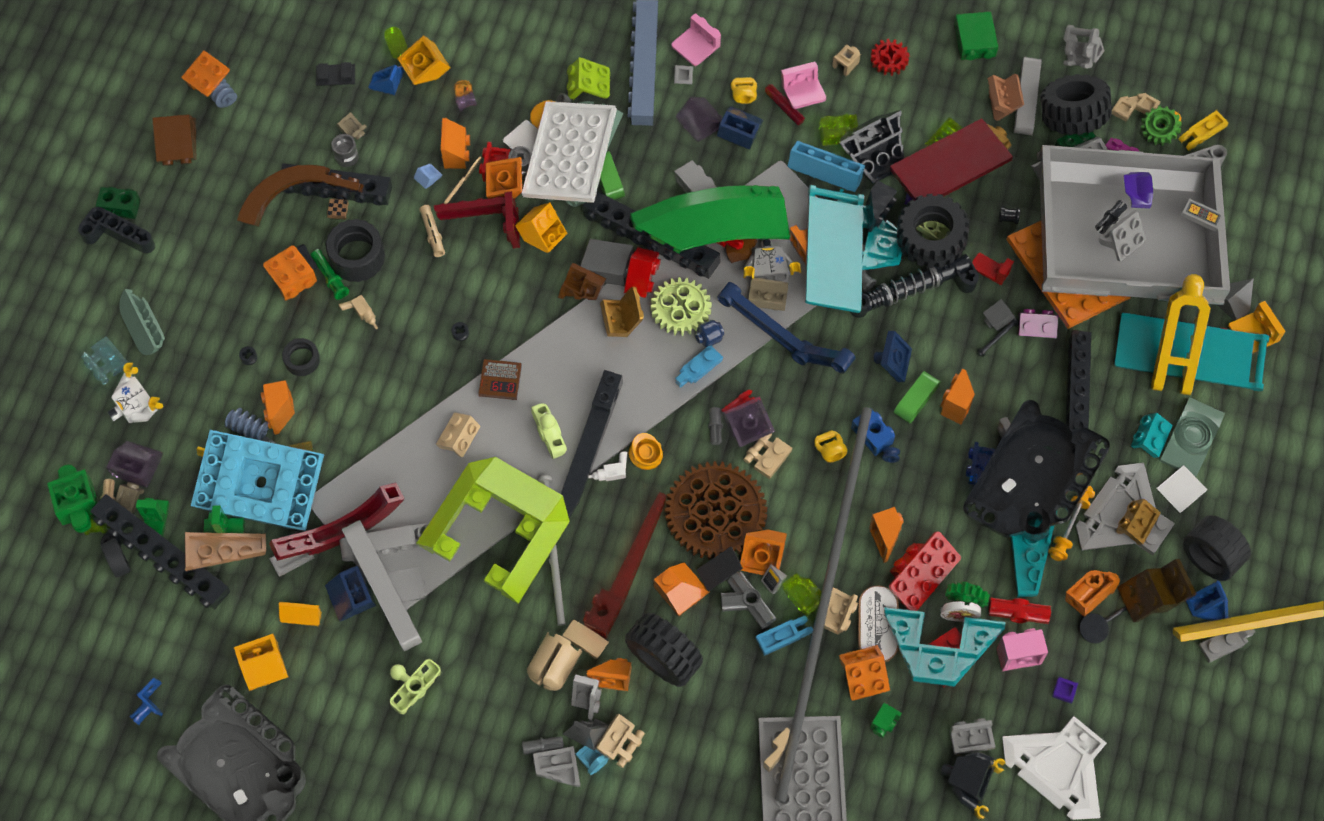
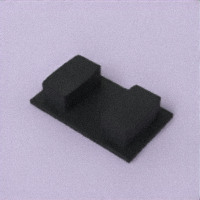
M343 62L336 65L319 63L316 65V86L355 84V64H351V62Z
M729 547L698 568L697 571L709 592L743 569L733 548Z

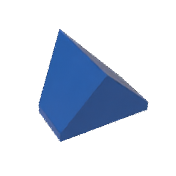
M393 65L375 72L368 88L395 95L404 73V68Z
M1220 581L1196 592L1197 595L1186 601L1192 615L1209 621L1228 618V599Z

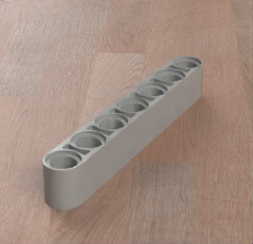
M359 520L343 528L342 531L404 652L422 643L361 521Z

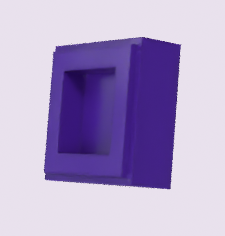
M1058 677L1052 697L1072 704L1078 683Z

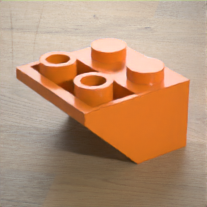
M963 368L960 374L956 373L953 377L951 386L946 390L940 405L942 407L941 415L960 425L968 414L975 395L968 374Z
M286 380L263 385L264 392H261L262 402L265 404L264 417L268 422L269 429L272 428L275 435L281 432L295 414L293 398Z

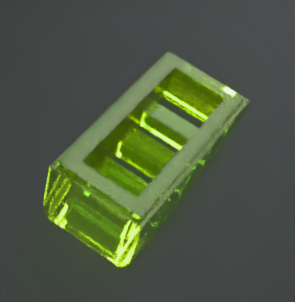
M949 117L925 144L930 146L934 141H939V136L942 139L946 136L942 134L943 132H946L948 135L953 134L947 129L948 127L955 132L963 127Z

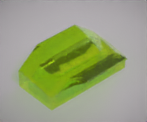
M796 573L782 584V589L800 612L809 616L818 608L821 590L810 578H802Z

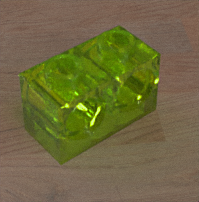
M844 114L842 116H826L821 118L819 128L822 145L839 144L838 141L847 131L858 126L857 115Z

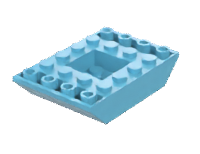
M210 430L191 506L212 512V506L220 505L224 513L229 516L306 531L324 454ZM260 477H265L266 485L259 488L257 480Z

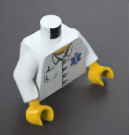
M126 363L123 366L125 373L111 397L116 406L107 413L113 421L124 416L128 423L147 422L158 409L163 408L162 403H157L160 398H150L136 377H132V374L138 373L137 367H132L131 369L133 363Z

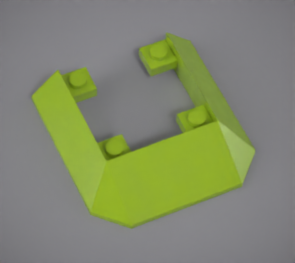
M497 457L470 462L416 545L450 562L461 545L446 534L466 504L482 513L493 497L524 515L515 533L529 540L530 543L511 573L494 564L484 582L500 591L503 596L519 604L570 522L563 495Z

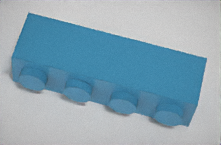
M797 141L792 148L788 162L790 169L853 192L860 185L865 168L863 164Z

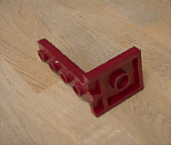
M512 191L505 192V197L497 196L491 199L480 198L474 201L434 205V211L439 220L503 213V216L506 217V222H503V230L507 235V241L511 242L513 249L520 248V233L515 226L519 222V208H516L515 198L513 199Z

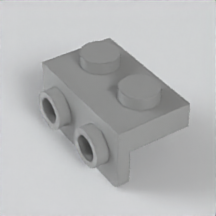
M575 675L573 681L571 705L588 709V719L591 720L594 713L598 714L600 708L599 700L602 689H599V680Z
M982 718L974 720V723L966 724L964 721L954 723V726L949 731L954 755L995 749L991 729L993 725L992 720L986 721V719Z

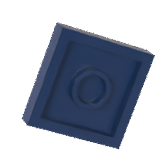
M888 331L884 351L874 353V362L876 364L881 363V366L898 383L905 382L912 348L896 331Z

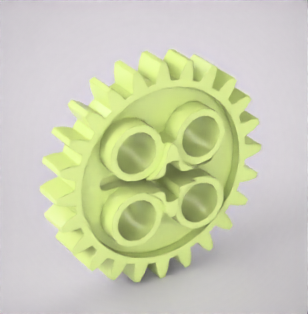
M680 277L678 282L671 279V284L664 281V288L658 286V292L654 291V298H651V311H653L652 317L655 318V323H660V329L667 327V333L674 330V335L678 331L681 332L682 336H684V331H687L689 334H691V329L697 331L698 325L708 321V315H711L710 308L712 302H709L710 295H706L707 289L701 290L702 284L695 286V280L688 283V278L684 282L681 281ZM686 293L687 296H681L680 294ZM670 302L672 305L667 306L664 303ZM696 307L698 310L693 311L690 308ZM680 316L682 319L676 320L675 317Z

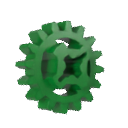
M963 581L957 584H948L945 596L948 597V600H953V602H965V605L970 606V603H975L984 608V606L988 605L990 594H987V591H982V588L978 585Z

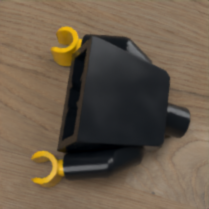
M975 752L964 757H957L954 766L944 764L941 775L949 777L948 784L958 801L971 811L975 810L977 818L983 819L985 817L980 815L979 810L983 809L985 812L989 810L986 806H978V803H982L993 771L995 773L1004 771L997 764L1004 765L1005 761L1001 758L995 761L991 756Z

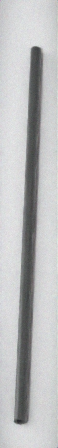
M868 407L862 408L775 801L779 803L786 802L872 409Z

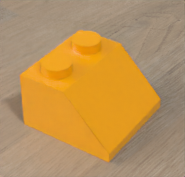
M424 35L397 58L415 85L436 80L451 68L436 44Z

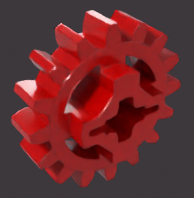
M887 39L886 43L881 40L880 44H875L874 49L871 51L870 61L873 62V68L878 67L877 72L882 70L884 75L887 72H890L891 76H893L894 72L900 74V70L904 71L909 63L910 53L907 52V47L902 48L903 43L897 44L896 39L893 42Z

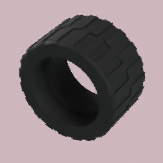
M349 219L333 227L327 236L325 245L330 265L335 274L340 275L343 280L345 279L350 282L366 281L374 277L381 270L385 261L384 247L379 231L371 223L365 220ZM364 241L372 245L371 251L359 260H346L339 256L341 249L350 242Z
M1208 515L1204 517L1183 539L1184 551L1191 562L1205 575L1218 581H1228L1251 557V548L1245 536L1232 523L1219 516Z

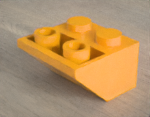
M550 202L534 207L515 225L525 242L546 253L550 252L568 234Z
M273 634L234 647L249 691L288 678L277 640Z

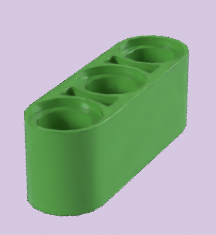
M608 151L606 152L599 183L603 194L616 200L625 197V193L611 153Z
M924 371L894 410V414L910 424L935 393L941 381Z

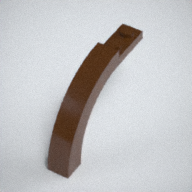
M298 165L288 167L270 175L254 188L245 200L237 221L259 227L262 216L271 201L285 189L300 183L321 182L362 192L364 185L359 183V179L348 177V180L342 179V175L332 172L329 175L330 169L324 166Z

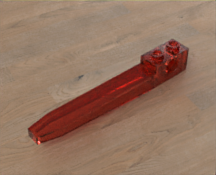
M659 492L610 591L601 589L599 594L596 593L592 600L593 607L591 611H587L583 618L585 626L603 638L607 639L625 603L667 500L666 494ZM600 610H606L608 612L605 616H599L597 614Z

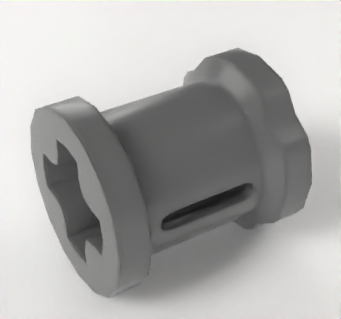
M862 270V290L868 292L877 281L872 279L866 273V270Z

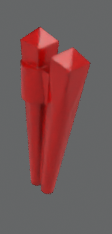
M747 390L721 409V411L725 415L756 403L757 398H749L752 395V390Z

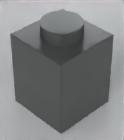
M1002 299L983 312L986 316L984 319L990 329L994 327L997 331L1016 318Z

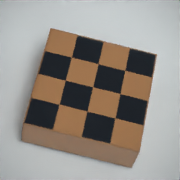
M330 199L327 212L328 218L346 219L349 206L348 200Z

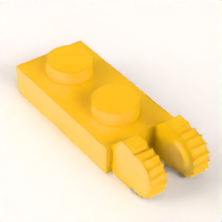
M1216 110L1190 127L1178 140L1183 143L1193 136L1195 139L1186 146L1188 150H1192L1198 144L1203 143L1227 127L1229 123Z

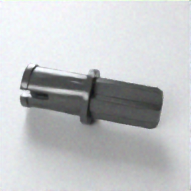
M713 407L709 409L710 423L708 428L710 429V443L712 445H720L722 441L721 429L723 428L721 409Z
M561 736L547 739L540 737V740L522 742L524 755L562 749L564 747Z

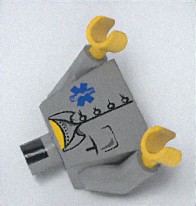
M765 239L761 241V248H756L755 254L751 255L746 262L743 278L751 276L752 279L788 281L789 270L790 275H794L793 272L801 273V265L799 262H794L786 252H783L780 246L772 247V241Z

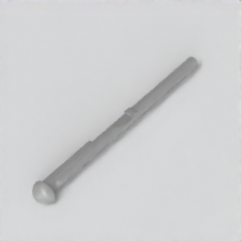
M544 474L538 478L540 483L550 488L549 483H552L553 480L549 475ZM555 545L550 553L549 563L551 565L557 625L562 626L565 625L557 547Z

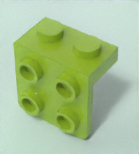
M580 57L569 65L567 69L568 96L571 99L577 98L582 92L604 99L610 96V69L607 66Z

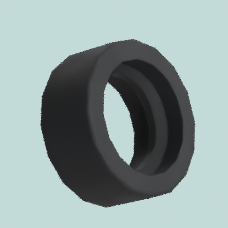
M305 338L290 341L282 352V359L287 370L296 376H307L313 373L320 363V355L316 345ZM298 349H308L312 353V359L303 366L293 365L290 361L291 354Z
M116 538L100 545L108 565L116 578L131 572L129 563Z

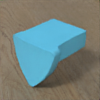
M586 746L576 753V757L588 769L590 775L600 770L609 760L598 750L594 751Z

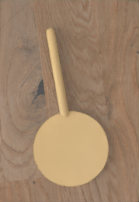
M479 157L474 162L466 176L462 177L444 201V204L450 201L463 182L470 177L482 157Z

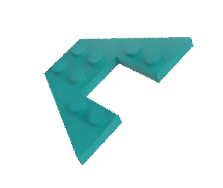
M839 199L837 200L838 202H843V203H848V204H854V205H856L855 202H850V201H845V200H839ZM863 205V228L868 229L866 206ZM882 220L880 226L875 227L872 232L868 230L865 249L862 251V270L897 266L900 264L902 252L897 243V228L888 220L886 222Z
M884 607L885 617L912 680L916 682L955 686L1005 629V622L965 617L960 649L920 644L924 612Z

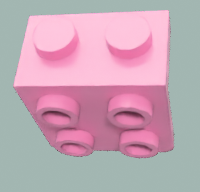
M695 13L691 17L690 28L672 42V48L693 66H698L720 47L721 34L716 28L711 27L703 17Z
M816 62L781 70L782 88L793 109L826 101V95L818 81V66Z

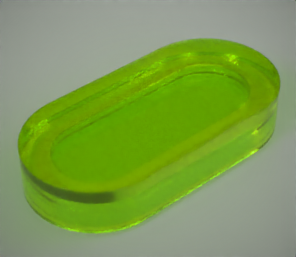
M390 27L385 31L384 36L392 57L397 59L408 49L402 31L398 27Z

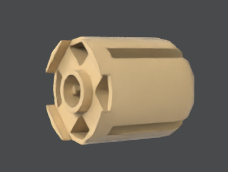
M548 632L527 668L528 676L539 686L543 683L544 689L558 691L566 682L582 650H575L570 645V640L558 634H555L554 637L549 636Z

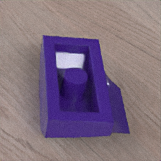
M1130 172L1125 174V193L1131 199V208L1150 209L1153 201L1151 174L1149 172Z

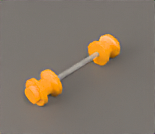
M1088 486L1077 505L1064 536L1054 537L1053 542L1056 545L1048 550L1052 559L1056 561L1067 559L1068 554L1066 550L1071 549L1073 546L1067 537L1080 508L1088 509L1091 505L1088 501L1089 498H1094L1095 496L1091 486ZM1073 496L1071 501H1075L1078 496Z

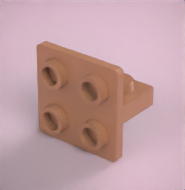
M1017 74L1010 76L1006 80L995 75L988 78L989 95L995 120L999 121L1024 105L1019 76Z

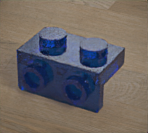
M975 442L973 448L969 447L968 459H971V464L967 465L966 476L969 477L968 484H976L996 450L978 446L979 442Z

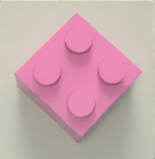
M1035 628L1027 629L1024 633L1016 634V632L1006 633L1002 636L997 647L1002 671L1041 665L1048 654L1043 631L1036 630Z

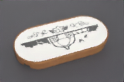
M872 586L861 594L858 603V647L860 650L878 645L884 655L885 663H887L896 655L899 647L885 617L884 607L899 609L897 597L889 588Z

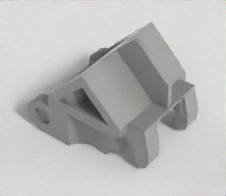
M1073 25L1067 26L1064 40L1066 41L1065 54H1067L1068 61H1064V65H1078L1081 68H1091L1093 62L1096 63L1104 52L1103 44L1099 37V30L1097 28L1090 30L1075 28ZM1076 35L1089 37L1088 43L1078 42Z

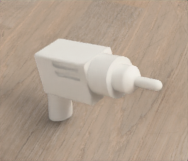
M624 451L619 454V463L604 465V469H598L597 472L589 475V478L599 479V481L626 478L627 452Z

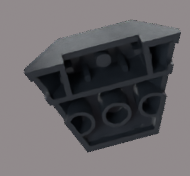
M901 110L876 116L847 131L838 141L853 161L865 165L863 173L873 184L892 175L890 166L904 159V150L901 142V133H903L900 124Z

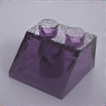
M760 396L722 412L727 426L739 447L775 432Z

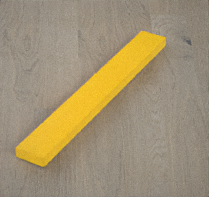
M1324 601L1173 628V635L1181 642L1323 617Z

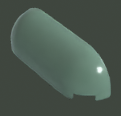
M125 289L120 298L121 316L138 350L144 355L153 354L162 347L165 340L164 334L144 297L141 299L133 294L132 290Z

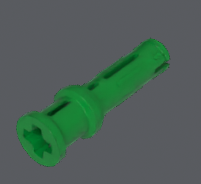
M321 250L313 251L310 256L325 277L326 286L331 288L334 298L336 300L345 298L350 291L342 283L341 276L335 274Z

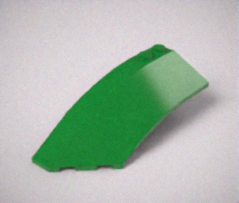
M742 185L709 188L671 197L630 214L634 229L640 232L646 231L651 234L652 239L663 245L665 243L669 244L674 248L673 251L679 254L683 250L723 241L739 239L789 240L790 238L785 200L780 188L776 186Z

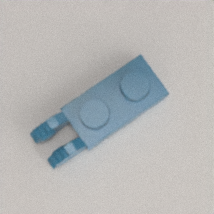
M803 616L793 621L790 620L757 635L755 639L764 656L813 632L812 627H807L799 632L796 627L808 621L807 617Z

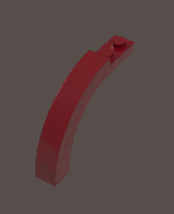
M397 483L380 486L367 501L345 516L309 531L273 539L269 545L277 561L306 553L310 556L340 545L339 540L345 538L342 531L343 528L360 520L367 531L389 516L405 498Z

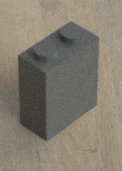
M590 239L581 267L606 278L605 283L625 286L630 258L634 253L633 245Z

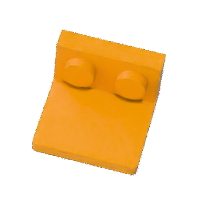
M1266 301L1259 303L1253 313L1228 325L1229 329L1234 331L1269 335L1270 338L1266 347L1279 342L1286 332ZM1254 341L1252 354L1258 351V341Z

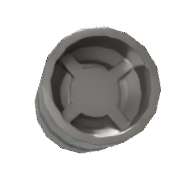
M348 134L336 136L332 141V149L337 164L342 167L353 166L359 158L354 138Z
M518 146L509 152L508 157L509 159L521 157L523 180L526 179L532 153L528 148Z

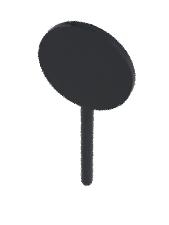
M1127 607L1121 608L1106 619L1099 614L1086 615L1081 620L1079 627L1082 637L1087 642L1093 644L1104 641L1109 633L1107 622L1126 611Z

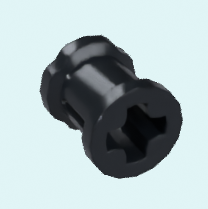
M1001 206L999 222L1008 221L1018 224L1020 208L1009 209Z

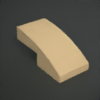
M572 620L562 637L570 640L571 644L575 647H580L595 659H598L609 643L597 633L575 620Z
M788 728L772 742V748L775 751L764 761L763 765L768 772L775 767L783 755L790 733Z

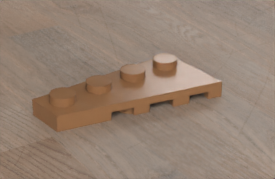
M185 532V571L266 554V534Z

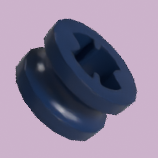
M886 447L883 449L884 455L882 459L884 461L896 463L900 460L898 456L900 455V450L898 448Z

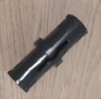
M1118 200L1111 210H1107L1104 213V217L1095 225V229L1098 231L1103 226L1099 233L1104 234L1112 224H1116L1119 220L1118 217L1127 209L1126 203L1119 208L1123 201Z

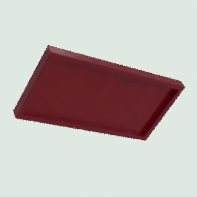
M981 118L891 165L890 171L909 196L916 201V197L921 195L926 197L927 194H933V196L941 194L944 197L1011 162L1013 156Z

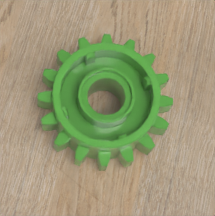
M1158 106L1157 109L1151 108L1150 113H1145L1146 118H1142L1143 125H1141V130L1144 131L1143 137L1147 136V141H1153L1154 145L1159 143L1164 146V143L1167 142L1170 144L1172 139H1177L1176 133L1181 132V128H1179L1181 121H1178L1180 116L1179 114L1175 115V110H1169L1168 106L1165 108ZM1160 123L1166 125L1164 128L1157 127V125Z

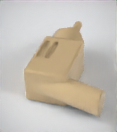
M362 295L351 301L338 304L342 311L354 308L361 320L364 319L366 323L378 329L375 324V315Z

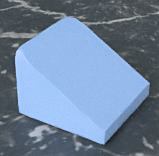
M427 164L417 168L414 179L426 189L441 178L442 174L433 165Z

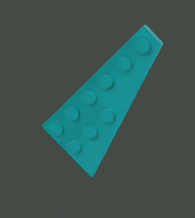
M1031 519L1028 521V524L1037 527L1041 522L1037 519ZM1050 526L1049 534L1040 541L1027 540L1021 534L1011 537L1017 597H1036L1038 595L1054 526Z

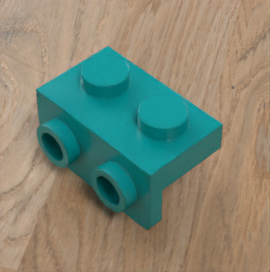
M1158 413L1144 415L1137 432L1133 436L1131 447H1141L1153 458L1159 457L1173 425Z

